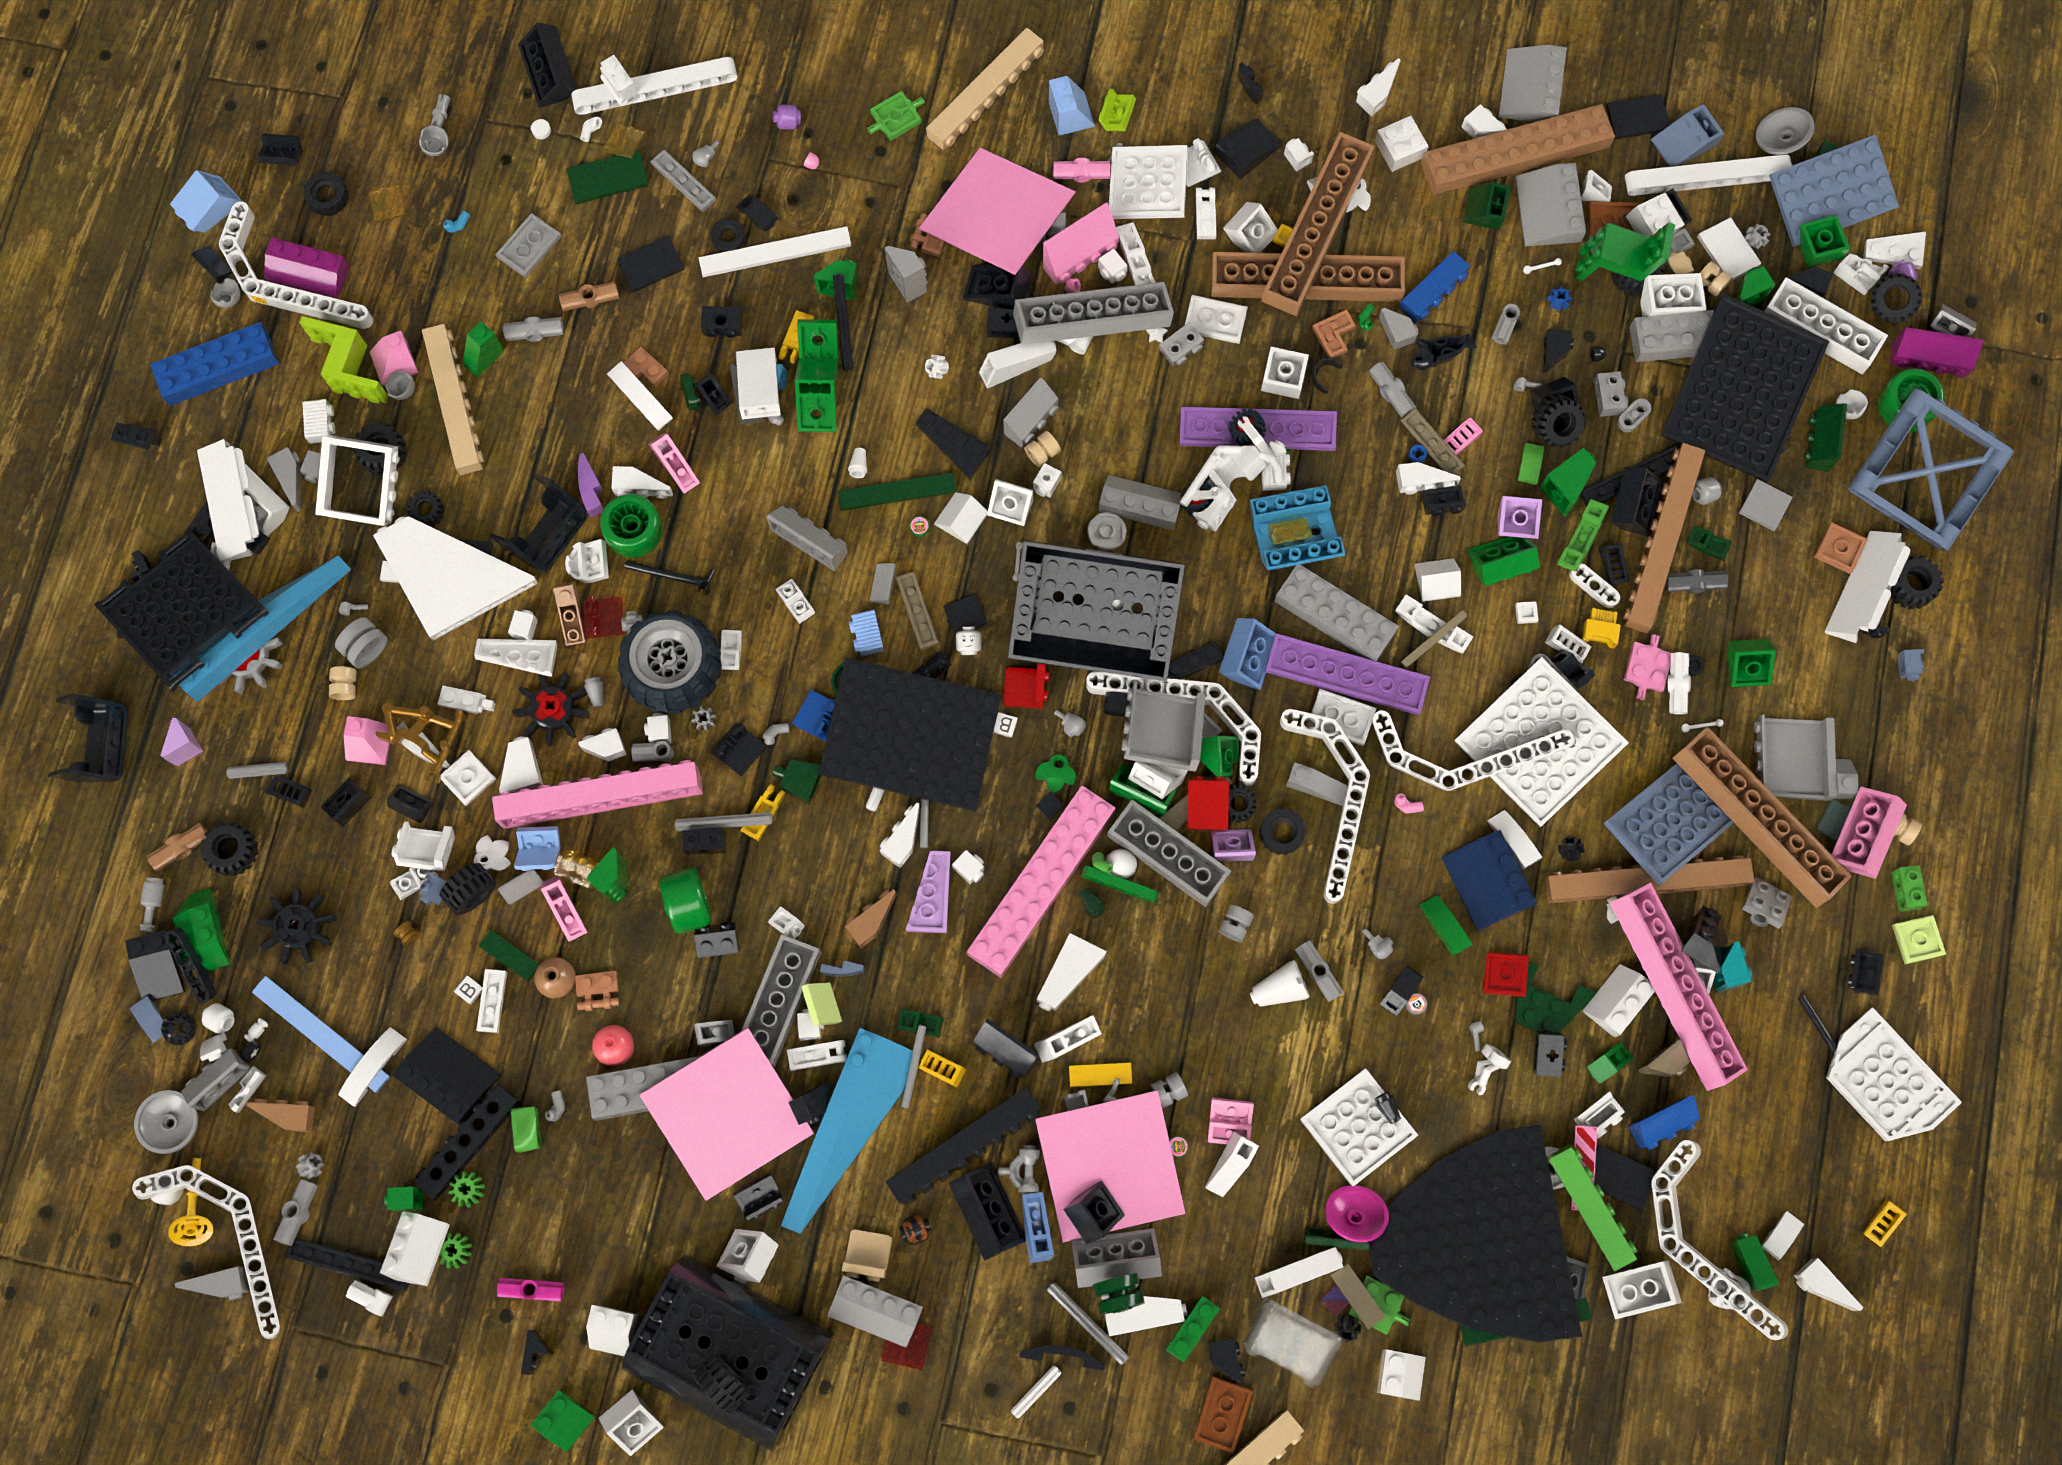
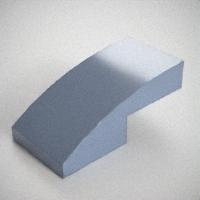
M848 961L843 962L842 968L822 964L820 969L821 975L833 977L854 976L865 971L864 965Z
M147 995L129 1009L154 1043L163 1037L161 1026L164 1018L160 1015V1010Z

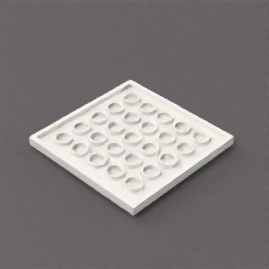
M1542 657L1454 740L1476 762L1561 730H1568L1573 734V744L1567 749L1490 776L1539 827L1547 822L1629 743ZM1561 735L1559 740L1554 741V746L1561 742L1566 745L1568 737ZM1547 742L1539 743V749L1542 752L1549 751L1550 747ZM1523 748L1520 750V756L1523 759H1528L1530 751ZM1504 755L1501 757L1500 762L1504 766H1509L1511 759L1509 756ZM1485 762L1482 763L1481 769L1485 773H1490L1492 766Z

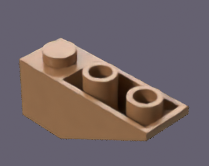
M571 581L556 584L553 590L565 644L568 646L584 643L586 640L576 583Z
M894 889L891 892L887 890L879 896L880 900L875 904L870 903L864 907V912L858 917L854 915L847 920L845 928L860 949L878 936L897 896Z
M254 1099V1103L246 1102V1106L285 1130L312 1132L315 1107L309 1106L306 1101H295V1105L287 1104L288 1101L275 1100L274 1104L267 1103L265 1099Z

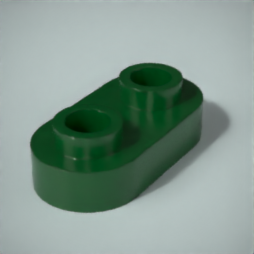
M689 373L680 374L687 408L689 411L697 410V406L700 405L699 395L694 393V377H690Z

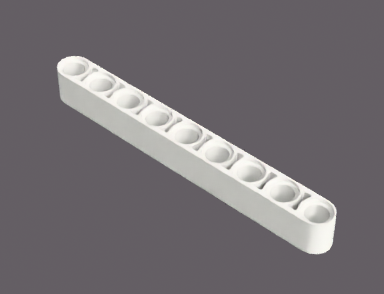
M724 57L633 77L631 79L634 82L637 95L620 105L605 84L575 90L571 96L575 113L582 115L730 83L737 79V72L733 58Z
M1778 155L1636 170L1628 172L1624 177L1628 195L1636 196L1664 193L1672 188L1675 191L1767 182L1771 181L1769 174L1792 166L1789 155Z

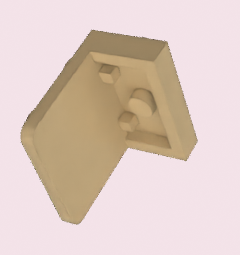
M852 1230L842 1271L847 1272V1277L859 1278V1274L866 1275L867 1280L879 1282L880 1278L885 1279L892 1243L891 1236Z

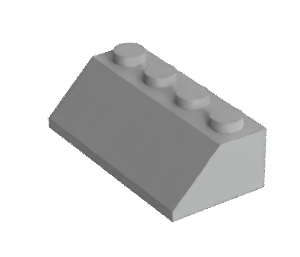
M1108 475L1099 502V512L1115 513L1122 518L1174 530L1181 506L1180 499H1182V493Z
M780 506L766 517L772 532L833 571L838 568L848 554L844 541L839 538L835 540L824 528L818 529L810 519L806 517L804 519L801 518L791 507L787 509L784 506Z
M1154 1228L1105 1235L1103 1238L1086 1244L1083 1238L1071 1240L1078 1288L1093 1286V1284L1134 1273H1138L1139 1279L1162 1276L1160 1254Z
M843 1275L827 1316L907 1347L923 1307Z

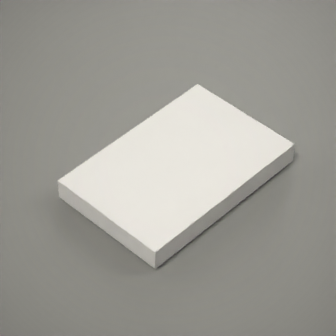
M1731 217L1699 233L1697 236L1713 262L1720 267L1719 271H1725L1732 277V280L1744 275L1751 268H1757L1761 265L1760 260L1746 239H1744V236Z
M1192 295L1185 325L1191 322L1201 336L1239 344L1248 307Z
M1319 689L1311 714L1336 720L1350 742L1364 746L1377 708ZM1309 720L1307 727L1314 728V723ZM1325 725V726H1324V731H1325V732H1327V733H1333V732H1334V729H1333L1332 726H1330V725Z

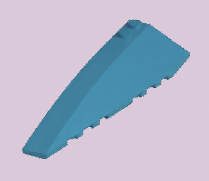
M337 556L259 599L258 601L266 608L269 614L266 617H261L242 633L239 639L230 631L226 632L197 656L206 666L196 670L179 685L194 700L200 701L345 576L351 568L340 556ZM256 608L244 619H242L239 623H237L235 625V628L238 625H240L243 621H245L249 616H251L254 612H256L258 609ZM191 661V662L188 663L185 667H183L180 671H178V672L173 676V678H175L179 673H181L184 669H186L189 665H191V664L193 663V661Z
M859 1029L782 1221V1227L800 1234L802 1233L818 1208L828 1197L831 1190L903 1093L913 1050L872 1032Z

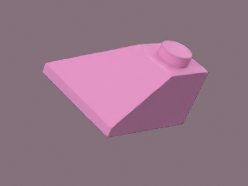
M402 331L382 337L370 351L382 386H385L388 377L393 372L405 371L411 376L419 373L407 339Z
M347 716L344 731L345 760L386 765L390 743L378 739L375 733L376 731L388 733L387 725L367 718Z

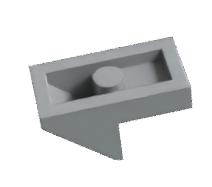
M732 1020L694 1024L697 1043L703 1047H708L715 1043H723L735 1035Z

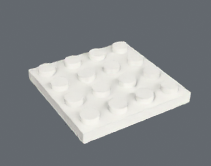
M1188 146L1113 147L1109 207L1113 219L1184 218Z
M1364 1069L1300 1119L1352 1187L1418 1136L1400 1111L1401 1119L1396 1123L1390 1124L1375 1106L1374 1098L1384 1093V1091L1367 1069Z

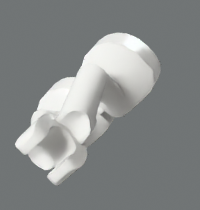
M1487 1043L1481 1052L1488 1060L1477 1061L1475 1077L1468 1084V1088L1471 1091L1474 1090L1476 1085H1480L1476 1091L1479 1095H1483L1491 1072L1499 1068L1507 1069L1511 1063V1060L1503 1052Z

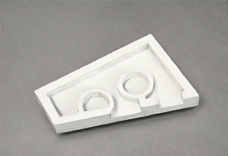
M1926 232L1867 239L1864 245L1863 259L1891 265L1904 259L1905 263L1912 262L1915 269H1920L1923 266Z

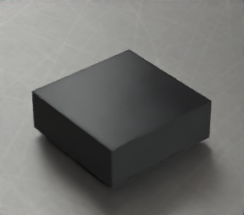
M1050 792L1036 807L1051 820L1064 808V805Z

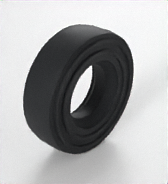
M729 218L722 219L712 227L711 240L715 248L721 252L737 250L744 244L745 232L738 221ZM732 230L735 233V238L730 242H725L721 239L722 232Z

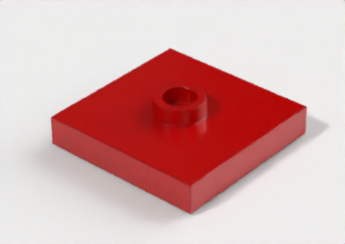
M1487 952L1483 993L1526 997L1529 956Z

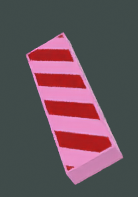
M1575 1125L1574 1148L1577 1147L1583 1157L1580 1160L1583 1167L1588 1166L1594 1177L1591 1178V1181L1594 1184L1597 1126ZM1571 1198V1210H1578Z

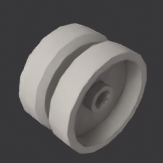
M359 618L349 624L335 642V648L344 657H347V660L356 668H363L373 662L382 653L388 642V638L379 629H375L376 626L367 618Z

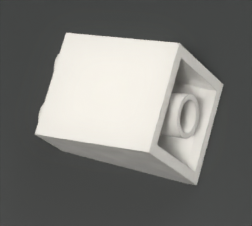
M592 1305L586 1326L589 1348L625 1356L626 1350L639 1328L642 1315Z

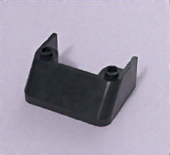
M535 474L533 477L546 488L541 496V503L547 509L545 515L527 540L519 536H514L508 540L495 534H491L490 537L511 555L535 570L547 572L552 568L585 522L587 511L552 479Z
M75 693L56 698L57 703L75 706L74 716L76 720L88 725L85 762H75L70 765L69 769L64 768L50 772L48 777L74 782H114L119 780L123 773L128 722L127 708L121 703Z

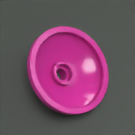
M1349 1185L1335 1190L1328 1198L1325 1208L1326 1218L1331 1228L1341 1237L1354 1242L1375 1240L1383 1234L1389 1221L1388 1209L1382 1198L1372 1190L1362 1186L1354 1185L1352 1187Z

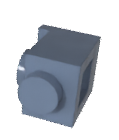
M1924 649L1903 650L1897 655L1900 678H1907L1908 681L1920 679V674L1924 670V662L1921 659Z
M428 871L426 875L429 877L420 887V900L428 905H431L432 902L439 905L442 900L439 894L447 881Z

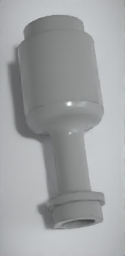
M147 877L146 882H143L140 904L144 905L146 909L143 924L139 925L140 931L153 932L155 927L152 925L154 909L162 905L165 887L163 879Z

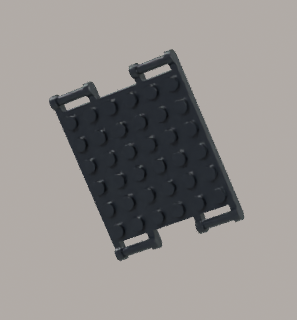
M189 529L184 531L185 534L168 548L157 553L163 561L137 582L131 585L124 579L118 588L100 602L94 603L95 607L173 692L178 689L177 686L196 670L206 666L197 657L228 631L239 639L245 630L261 617H266L269 614L266 608ZM256 608L258 609L256 612H254L251 616H249L245 621H243L240 625H238L235 628V625L244 619L253 610H255ZM193 661L191 665H189L186 669L179 673L175 678L170 680V678L174 676L178 671H180L188 663Z

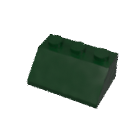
M1842 403L1818 407L1809 415L1808 425H1810V431L1806 435L1808 449L1805 450L1803 458L1806 461L1805 468L1829 472L1841 459L1847 404Z

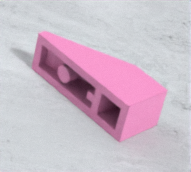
M664 433L648 443L683 493H686L700 483L668 434Z
M558 874L541 882V890L568 941L586 934L587 930L560 875Z

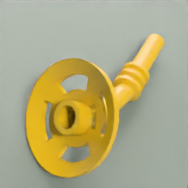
M193 1158L192 1167L199 1171L201 1168V1158ZM188 1190L189 1192L186 1194L188 1195L187 1216L176 1219L170 1225L168 1234L169 1238L178 1245L196 1246L206 1242L212 1236L213 1225L207 1218L196 1215L197 1196L199 1195ZM178 1224L177 1232H175L174 1228ZM204 1225H207L206 1232L202 1233L204 1231ZM183 1235H187V1236H194V1235H195L196 1238L187 1239V1238H182V1236H183Z

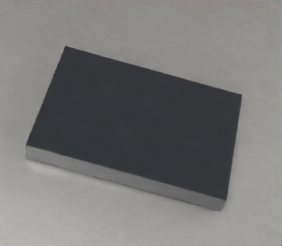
M1662 95L1610 102L1606 105L1610 124L1615 135L1614 140L1660 133L1670 126Z
M669 235L617 258L633 293L685 270Z
M1599 1144L1596 1149L1594 1186L1599 1184L1604 1194L1642 1211L1652 1188V1179L1657 1171Z

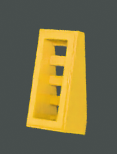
M928 1049L918 1066L919 1069L956 1088L966 1071L964 1067ZM934 1057L935 1059L930 1069L927 1068L931 1058ZM939 1061H942L938 1071L935 1072V1069ZM947 1065H950L945 1076H943L942 1074L945 1068L947 1067Z
M1886 1199L1863 1234L1881 1247L1907 1214ZM1889 1209L1896 1213L1894 1217L1887 1213ZM1886 1216L1888 1219H1890V1224L1885 1222L1882 1219V1217ZM1878 1222L1886 1227L1885 1231L1877 1226ZM1875 1229L1882 1236L1878 1238L1871 1231Z

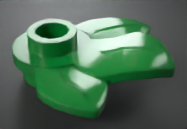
M1055 754L1050 758L1049 762L1042 763L1038 767L1035 778L1036 780H1046L1048 789L1052 793H1056L1061 790L1064 783L1074 785L1076 774L1069 766L1066 756ZM1058 761L1063 764L1060 768L1055 766V763Z

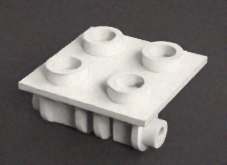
M1199 138L1193 141L1194 145L1188 148L1187 187L1221 172L1207 145Z

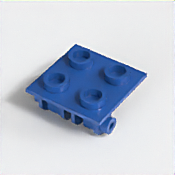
M811 690L792 725L826 742L835 699L830 700Z

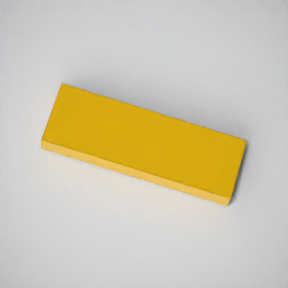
M1131 1063L1069 1066L1070 1087L1113 1085L1115 1078L1120 1079L1119 1085L1132 1084Z

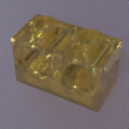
M566 850L557 856L553 874L586 888H591L593 886L586 877L599 862Z

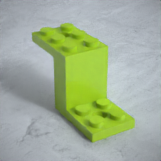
M302 316L300 324L310 339L316 343L326 342L331 345L321 372L322 377L331 390L338 394L348 393L350 396L358 399L361 397L368 398L373 403H387L389 396L379 381L357 376L367 349V344L359 332L355 329Z

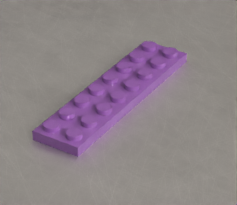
M1181 407L1180 446H1240L1231 436L1228 427H1231L1229 421H1233L1232 416L1237 417L1236 413L1238 411L1243 413L1242 409ZM1252 409L1253 411L1256 410L1266 423L1267 431L1264 432L1265 436L1263 439L1268 446L1270 441L1275 442L1277 440L1283 443L1286 449L1336 450L1337 411Z
M1280 634L1275 636L1265 671L1266 673L1415 715L1421 714L1430 676Z

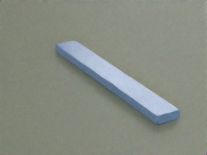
M267 976L252 991L253 994L349 1072L354 1070L364 1056ZM381 1069L368 1087L375 1093H378L391 1076Z

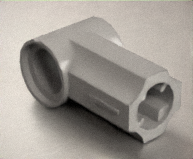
M1507 304L1503 308L1491 338L1496 343L1507 345L1520 315V309L1517 305ZM1506 313H1512L1514 318L1507 317Z
M658 741L656 743L633 744L631 755L633 762L660 761L666 763L672 760L674 751L667 742ZM662 748H667V753L659 756V751Z

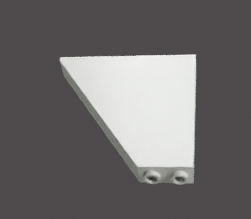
M409 516L398 518L394 522L395 524L389 527L384 526L373 535L427 634L433 641L538 584L534 576Z

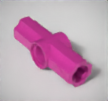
M499 1278L497 1297L562 1301L565 1288L563 1282ZM529 1284L535 1286V1292L531 1296L526 1292Z

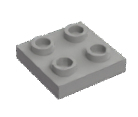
M1755 877V882L1750 885L1742 910L1751 914L1750 920L1756 926L1764 927L1771 924L1779 929L1784 923L1793 896Z

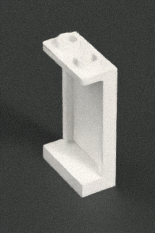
M775 348L737 351L739 408L742 419L781 415Z

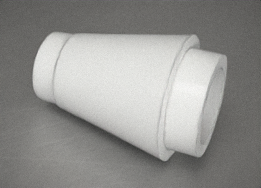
M856 448L854 450L848 467L850 476L854 478H863L867 473L866 450L863 448Z

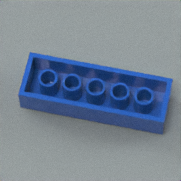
M259 322L150 365L162 398L172 406L279 364L267 330Z

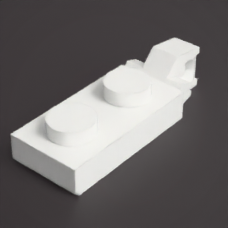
M442 686L438 700L440 707L474 714L482 713L483 709L494 712L496 705L494 701L487 700L486 695L448 686Z

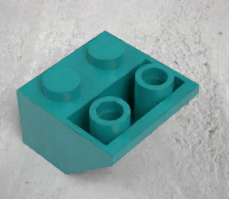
M1739 941L1726 947L1720 971L1715 974L1713 980L1716 993L1739 988L1752 982V972L1750 967L1746 965L1744 959L1746 957L1743 946H1740Z

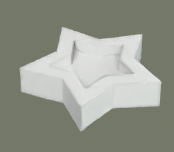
M1164 328L1146 330L1150 335L1149 342L1156 340L1162 343L1163 336L1168 332Z

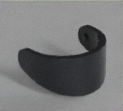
M1332 358L1319 360L1312 374L1314 386L1325 394L1328 393V389L1319 383L1316 371L1325 365H1332L1341 369L1343 367L1342 364Z

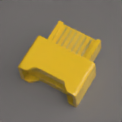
M1592 608L1590 618L1585 621L1583 626L1582 640L1586 643L1590 640L1606 643L1609 648H1615L1618 645L1621 626L1616 624L1617 612Z

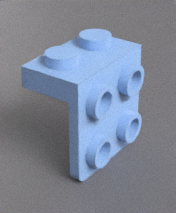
M558 826L517 828L516 834L519 850L514 863L515 869L527 871L530 869L548 870L554 868L561 849Z

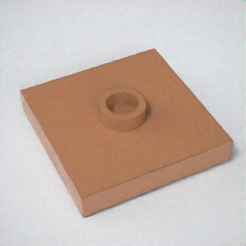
M1830 522L1814 557L1851 574L1867 538Z

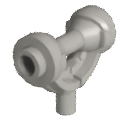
M1025 1145L1012 1160L1010 1167H999L998 1169L999 1175H1010V1180L1018 1188V1193H1022V1195L1039 1193L1038 1184L1035 1183L1033 1178V1165L1039 1159L1040 1150H1036V1146ZM1023 1163L1025 1165L1024 1179L1021 1178L1019 1173L1020 1167Z

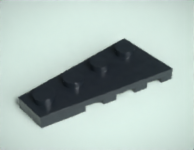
M928 408L925 409L916 422V426L940 448V451L945 456L947 455L969 480L972 479L991 451L990 446Z
M206 501L187 529L215 539L208 502ZM259 531V535L257 538H254V542L246 543V546L251 552L260 555L271 538Z

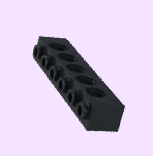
M494 1086L488 1091L485 1101L478 1103L474 1107L473 1115L469 1119L462 1121L458 1127L459 1131L445 1141V1147L441 1152H436L431 1157L429 1166L426 1169H421L416 1175L417 1179L414 1184L431 1199L438 1200L450 1186L449 1183L455 1180L454 1176L459 1175L511 1115V1109L517 1108L521 1102L503 1086ZM497 1103L499 1105L498 1111L491 1114V1105ZM483 1119L485 1122L483 1129L477 1130L476 1123ZM469 1135L471 1139L470 1144L464 1147L462 1140L465 1136ZM455 1152L456 1160L453 1163H449V1154ZM440 1168L442 1170V1176L436 1180L434 1178V1172L436 1169Z

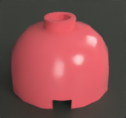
M619 1025L605 1026L595 1034L592 1040L593 1053L602 1064L607 1066L625 1064L634 1052L633 1037L626 1028Z

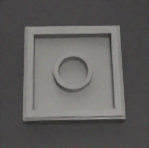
M1757 479L1739 514L1775 531L1793 497Z

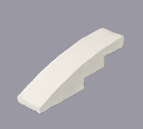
M1134 222L1116 227L1119 242L1134 285L1155 283L1150 264L1145 255V248Z

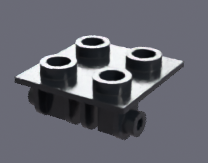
M735 722L710 753L742 777L767 745L747 731L742 724Z

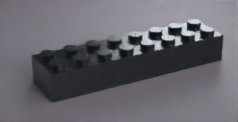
M1025 1087L888 1179L886 1184L901 1206L903 1204L908 1206L917 1200L916 1195L921 1192L926 1194L935 1188L933 1184L941 1180V1182L949 1179L952 1176L951 1172L956 1168L959 1171L970 1164L968 1160L974 1156L978 1159L987 1153L986 1148L992 1144L996 1147L1002 1143L1005 1135L1008 1133L1014 1135L1022 1129L1021 1125L1028 1121L1030 1124L1039 1118L1041 1108L1028 1088Z

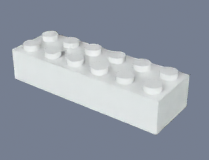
M1787 277L1779 286L1764 311L1829 340L1825 354L1860 374H1863L1868 369L1888 337L1882 331Z

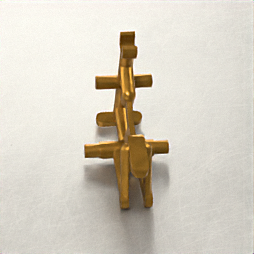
M385 703L382 706V711L385 715L388 733L376 731L377 738L394 745H399L406 739L422 749L421 754L435 763L432 770H428L425 773V780L428 781L431 775H436L434 782L439 784L441 781L440 770L446 757L452 755L450 748L462 722L466 720L464 712L456 710V717L453 722L436 716L427 706H421L420 710L391 706V704ZM394 717L417 721L410 730L405 728L397 730ZM435 724L450 729L446 739L440 742L441 750L438 756L430 751L429 744L419 736L426 726L433 727Z

